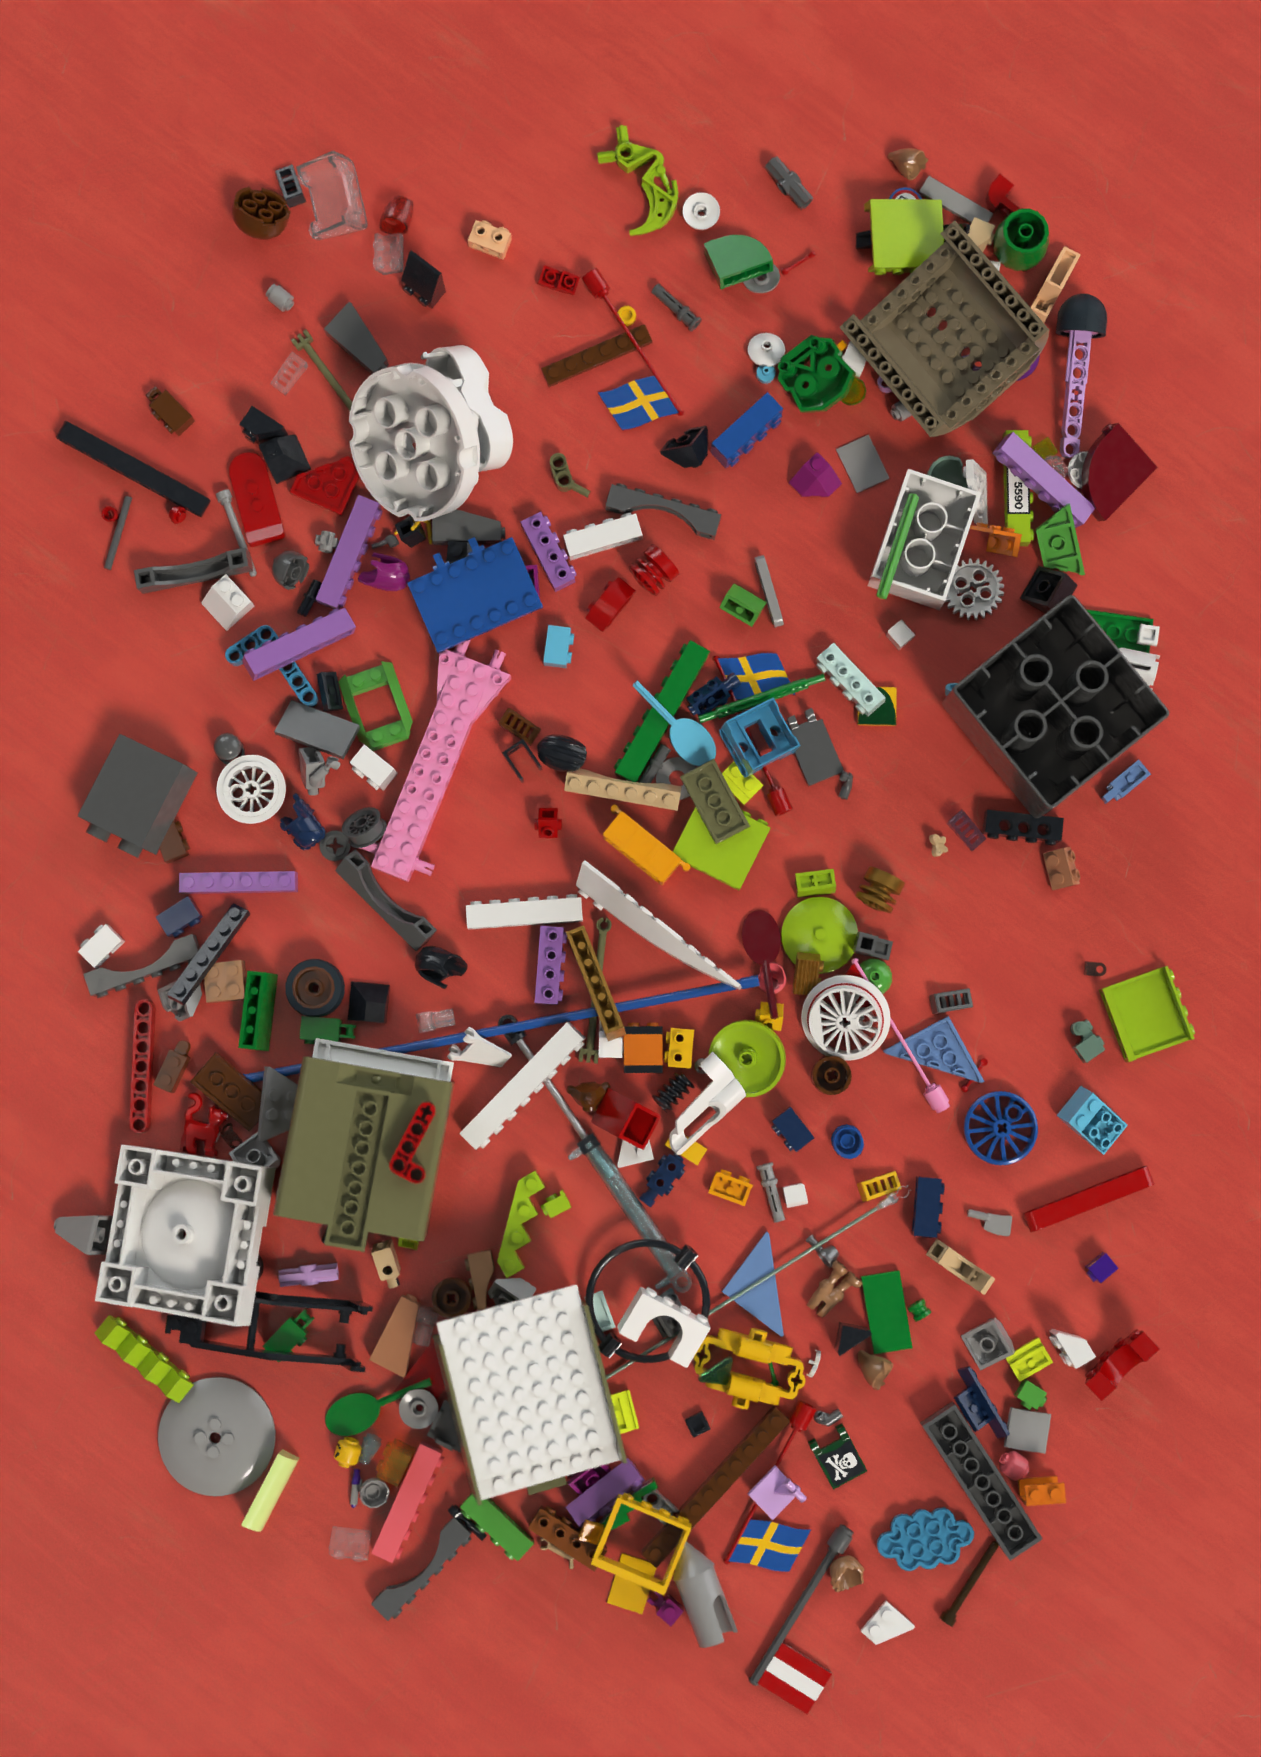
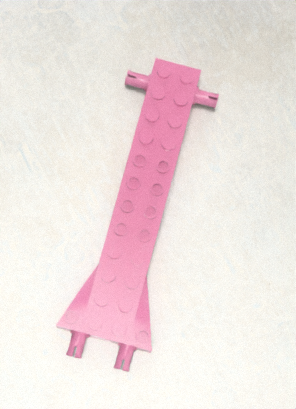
M471 640L456 645L454 651L445 650L439 653L437 705L381 842H375L367 847L359 848L374 854L375 857L371 865L373 869L406 882L410 881L414 870L431 876L432 871L425 868L434 870L435 865L420 860L419 856L473 723L500 693L502 688L512 679L510 674L500 670L506 653L502 651L500 653L499 650H494L489 665H484L464 656Z

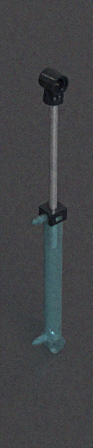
M504 1015L499 1019L498 1026L504 1025L506 1019H511L513 1023H517L518 1020L513 1015ZM525 1031L504 1034L511 1046L517 1043L528 1061L534 1057V1054L523 1040L527 1036ZM547 1078L543 1082L582 1139V1141L577 1143L578 1148L568 1155L569 1160L572 1161L582 1154L587 1157L641 1239L667 1242L601 1145L595 1133L593 1132L588 1136L552 1081ZM648 1247L666 1274V1277L655 1285L656 1289L659 1290L672 1283L676 1291L680 1293L687 1292L692 1286V1277L687 1270L681 1268L673 1260L676 1255L665 1249ZM685 1277L688 1280V1284L685 1287L679 1286L677 1283L678 1278Z

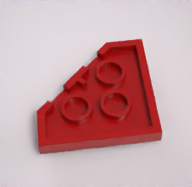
M346 456L336 462L327 463L315 468V470L297 475L290 494L342 516L360 478L353 458Z

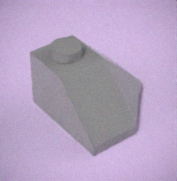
M175 982L158 989L163 1008L167 1012L171 1011L174 1013L175 1018L179 1022L192 1017L202 996L200 984L185 1005L167 996Z
M522 1278L496 1279L489 1289L488 1295L494 1300L495 1306L531 1297L536 1288Z

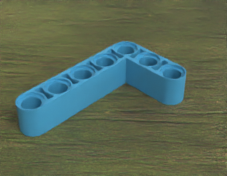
M263 625L229 647L225 652L226 660L233 666H240L243 664L244 653L248 651L247 644L249 642H255L256 650L262 647L261 645L266 641L272 640L273 642L279 639L278 635L270 626ZM270 631L271 637L263 639L262 635L264 632ZM238 652L239 658L232 661L231 655ZM296 662L292 663V668L288 671H285L283 667L279 669L304 705L314 707L318 703L317 693ZM296 678L303 679V683L300 686H294ZM308 693L313 694V700L310 702L304 701V697Z

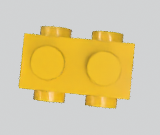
M671 1028V1031L666 1033V1043H669V1051H665L664 1063H668V1067L691 1069L694 1030ZM677 1035H681L683 1037L682 1042H678L676 1040ZM676 1054L681 1055V1061L678 1062L675 1060L674 1057Z

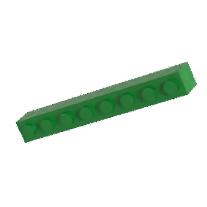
M691 640L688 645L684 643L679 652L682 655L678 661L675 659L670 668L672 670L669 677L665 676L661 686L663 689L660 694L656 692L654 698L673 717L710 655L709 650ZM653 707L651 710L647 709L642 717L644 720L641 727L639 725L633 732L635 738L632 743L628 742L623 750L626 754L623 759L619 758L614 766V769H616L615 775L626 781H638L670 725Z

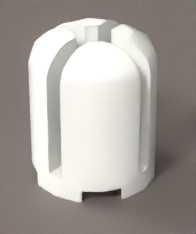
M1119 648L1149 686L1153 685L1159 662H1155V660H1159L1160 655Z

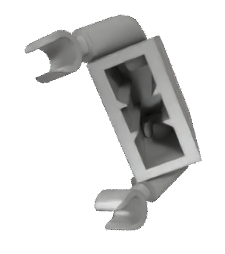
M311 747L299 748L301 779L305 788L308 789V794L317 795L319 794V788L325 787V776L330 772L329 769L337 770L340 767L339 759L329 756L325 765L319 750Z

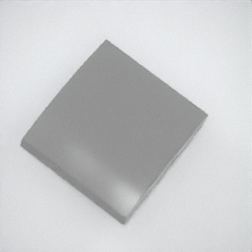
M1010 1407L1007 1429L1010 1435L1005 1437L1004 1447L1046 1453L1051 1414Z

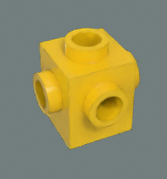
M760 1002V1009H756L755 1021L765 1024L772 1030L781 1031L784 1004L776 1003L778 1018L774 1020L770 1017L768 1002Z

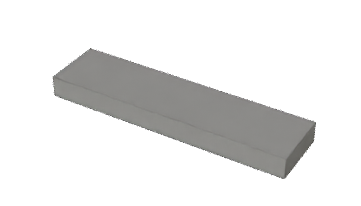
M928 176L919 191V194L928 200H942V208L970 224L974 217L989 222L993 215L992 212Z

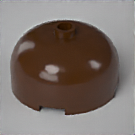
M250 187L239 190L235 195L232 206V216L237 227L246 235L262 240L279 236L288 224L291 211L286 206L287 201L283 197L265 188H262L261 191L251 190Z

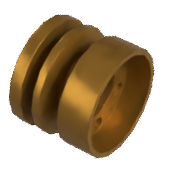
M869 866L864 879L870 885L860 884L859 886L866 894L857 891L855 897L872 909L891 913L893 908L886 903L896 904L897 901L890 895H900L905 883L883 870Z

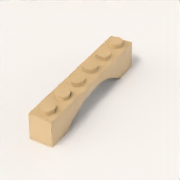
M579 768L576 771H567L564 791L678 811L682 786L665 783L624 781Z

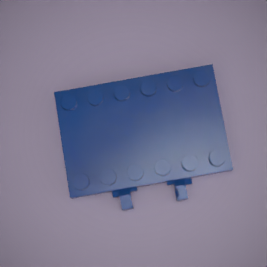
M475 537L468 540L472 549L468 553L469 556L450 564L449 561L444 563L440 552L433 555L437 564L433 566L434 571L407 582L438 653L543 608L513 537L486 549L484 545L479 546Z

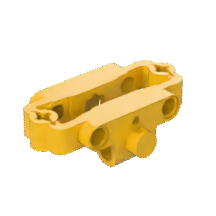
M719 1328L718 1336L706 1335L697 1350L700 1353L704 1345V1351L707 1355L702 1357L700 1364L699 1355L695 1354L693 1357L695 1360V1372L700 1376L707 1377L705 1386L733 1396L731 1405L737 1408L748 1409L750 1401H760L778 1406L780 1397L794 1399L797 1396L798 1389L805 1385L804 1366L800 1359L791 1357L793 1348L766 1340L768 1332L751 1328L749 1335ZM709 1343L732 1351L736 1356L761 1363L775 1362L782 1365H794V1369L787 1375L789 1390H785L780 1386H773V1384L767 1383L763 1379L741 1373L703 1368V1365L710 1360L711 1356L708 1348ZM799 1374V1378L801 1381H797L794 1386V1382L791 1378H795L796 1375Z

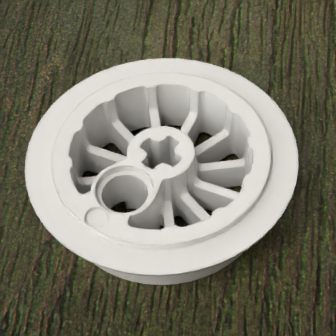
M244 755L232 760L224 767L217 781L216 792L221 808L229 817L241 823L255 824L271 818L280 809L286 794V784L281 770L271 760L259 755ZM252 768V780H249L245 770ZM256 769H261L263 772L258 780L255 781ZM240 772H242L246 780L245 783L236 778ZM268 773L271 776V779L260 784L265 775ZM235 780L239 784L232 785V782ZM271 783H274L273 790L262 789L263 787ZM251 786L257 788V790H254V794L248 792ZM237 788L243 790V794L239 798L233 796V792ZM262 793H274L272 800L263 796ZM259 797L269 802L265 808H263ZM250 800V811H243L244 807ZM254 800L257 801L260 810L254 812ZM234 802H242L240 807H236Z

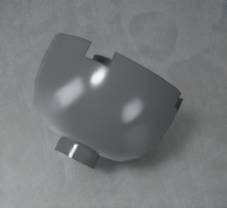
M293 550L284 551L274 559L272 565V575L275 581L285 589H295L296 586L294 585L298 581L302 583L308 574V558Z

